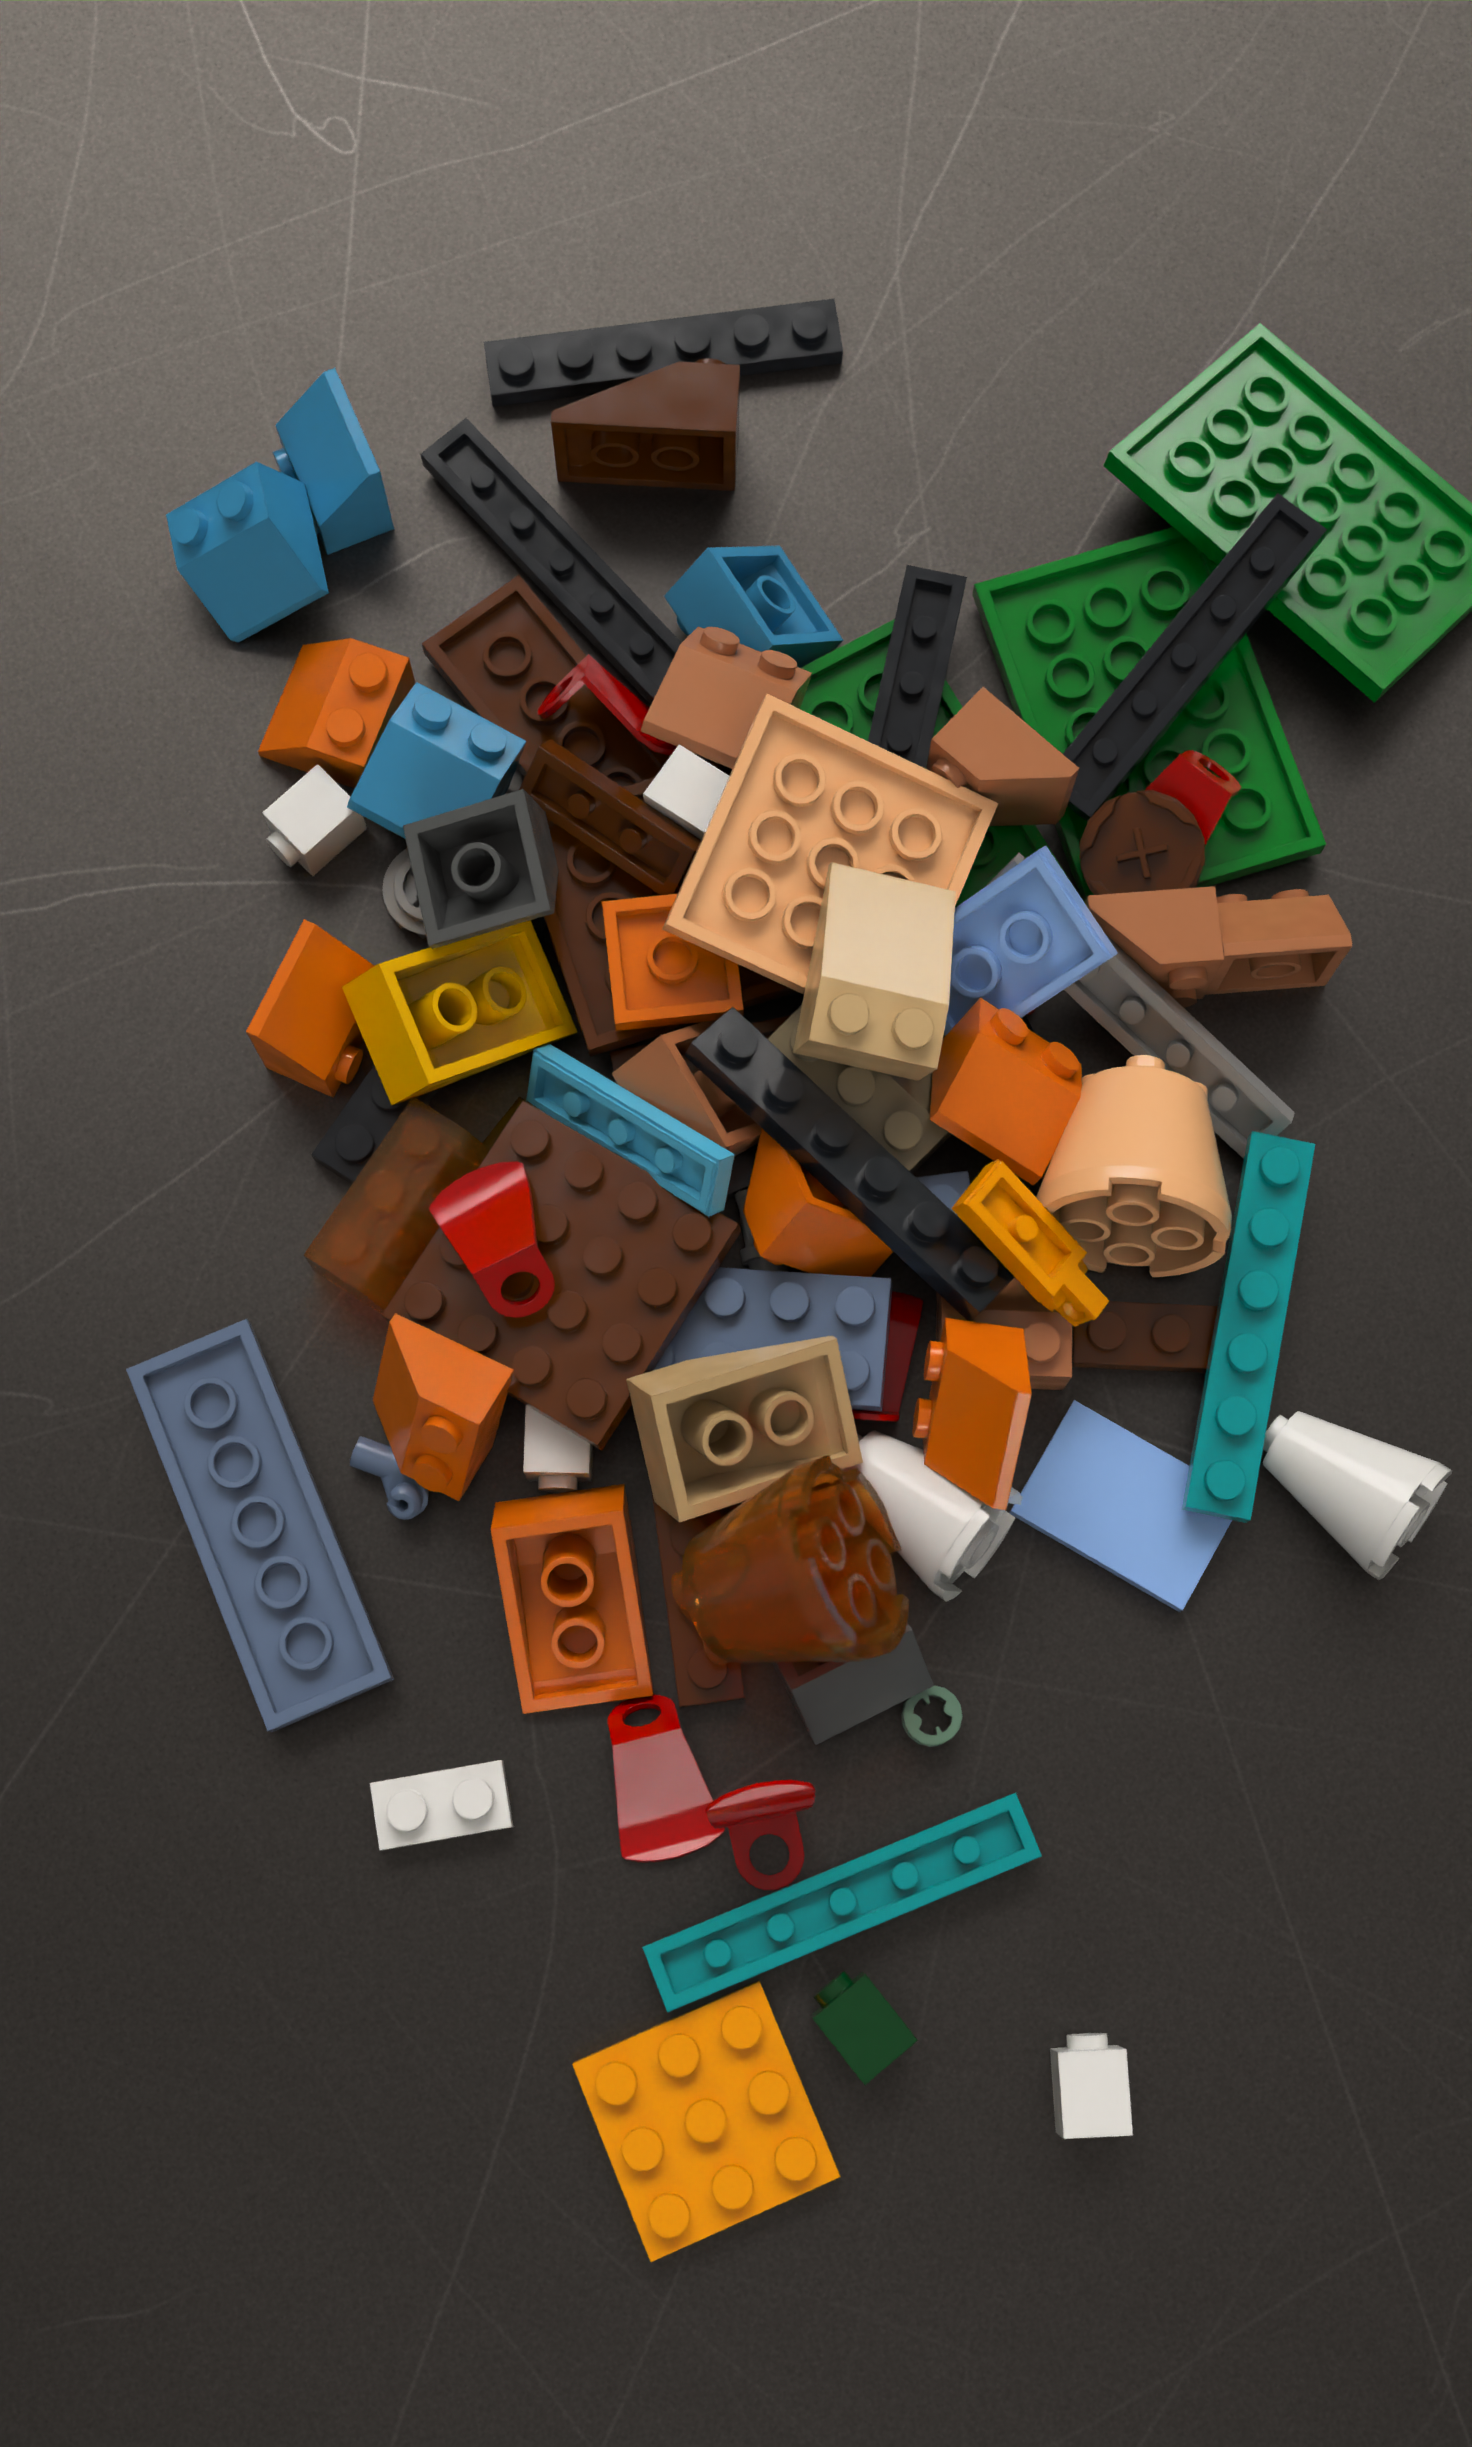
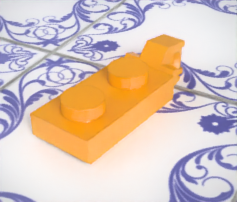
M998 1159L987 1164L951 1209L1026 1290L1049 1311L1053 1312L1056 1310L1074 1327L1097 1319L1109 1303V1300L1085 1275L1088 1268L1082 1259L1087 1252L1003 1161L1000 1162Z

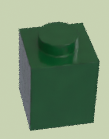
M843 1971L814 1995V1999L821 2007L810 2016L864 2085L869 2083L918 2041L863 1972L852 1980Z

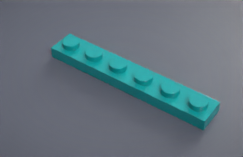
M1252 1131L1248 1136L1182 1510L1244 1523L1251 1520L1316 1145L1314 1143Z
M1012 1793L645 1945L642 1948L666 2011L669 2012L1037 1859L1042 1854L1017 1794Z

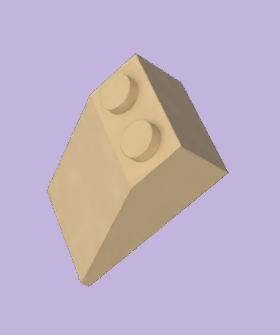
M831 862L825 882L793 1053L916 1081L937 1070L950 999L956 891Z
M834 1336L690 1359L626 1379L654 1501L678 1522L863 1463L838 1341Z

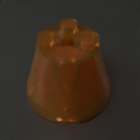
M830 1455L794 1467L696 1534L686 1546L682 1570L675 1572L671 1579L672 1593L677 1605L682 1610L689 1611L691 1619L703 1640L705 1653L715 1665L729 1662L864 1661L890 1653L899 1645L906 1630L909 1613V1599L903 1594L897 1595L891 1554L902 1549L893 1530L887 1510L876 1490L857 1468L845 1472L831 1462Z

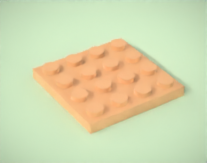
M766 694L662 930L804 994L828 867L831 862L956 891V906L998 803L963 786L957 788L950 780Z

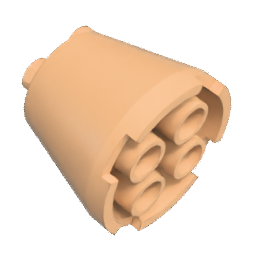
M1132 1056L1126 1061V1066L1106 1069L1096 1074L1082 1077L1080 1099L1051 1158L1036 1196L1087 1252L1082 1260L1088 1270L1103 1273L1107 1263L1124 1266H1150L1149 1272L1152 1278L1176 1276L1203 1269L1218 1261L1225 1254L1226 1241L1231 1232L1232 1213L1207 1101V1087L1179 1073L1166 1070L1165 1063L1155 1056Z

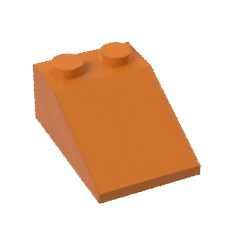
M625 1484L495 1502L490 1530L523 1714L653 1696L635 1545Z

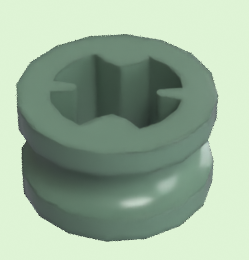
M936 1685L907 1699L903 1704L901 1713L902 1726L908 1737L917 1744L928 1747L942 1745L952 1739L960 1729L963 1717L961 1705L956 1696L946 1688ZM929 1697H933L944 1703L941 1713L950 1720L948 1727L943 1733L938 1726L933 1729L934 1735L925 1734L919 1730L922 1719L913 1713L918 1701L922 1700L924 1706H927L930 1703Z

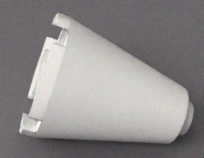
M1300 1411L1293 1414L1289 1420L1279 1415L1266 1431L1263 1450L1267 1452L1263 1461L1264 1467L1352 1558L1377 1580L1382 1579L1399 1560V1557L1392 1553L1397 1545L1402 1547L1407 1541H1413L1448 1484L1444 1480L1452 1474L1451 1469L1437 1461Z
M876 1430L869 1432L864 1437L857 1434L863 1463L841 1469L837 1479L838 1484L934 1594L946 1602L955 1598L962 1590L952 1583L964 1571L975 1579L1000 1546L1011 1528L1015 1517L1005 1510L991 1508L924 1465L922 1449ZM1011 1487L1008 1503L1021 1505V1494Z

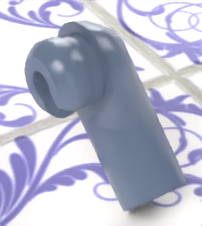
M360 1436L353 1450L350 1466L381 1477L388 1499L386 1505L394 1517L408 1520L423 1512L428 1504L429 1490L421 1487L414 1479L401 1474L390 1446Z

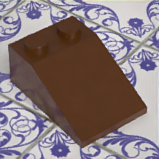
M710 358L700 359L696 362H676L552 410L551 428L557 480L560 482L735 491L739 437L740 365L725 364L720 360Z

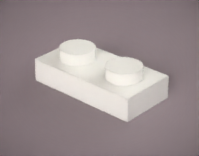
M503 1760L370 1783L379 1850L382 1851L514 1827Z

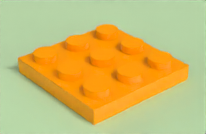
M759 1980L572 2063L650 2262L840 2177Z

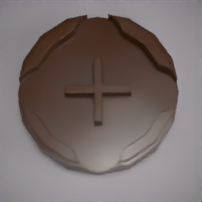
M1154 790L1129 792L1106 801L1088 820L1080 841L1081 870L1090 891L1094 895L1196 888L1205 866V839L1195 816L1176 798Z

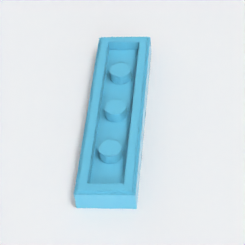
M546 1044L533 1049L526 1101L557 1121L647 1171L659 1186L708 1217L724 1210L735 1154L553 1045Z

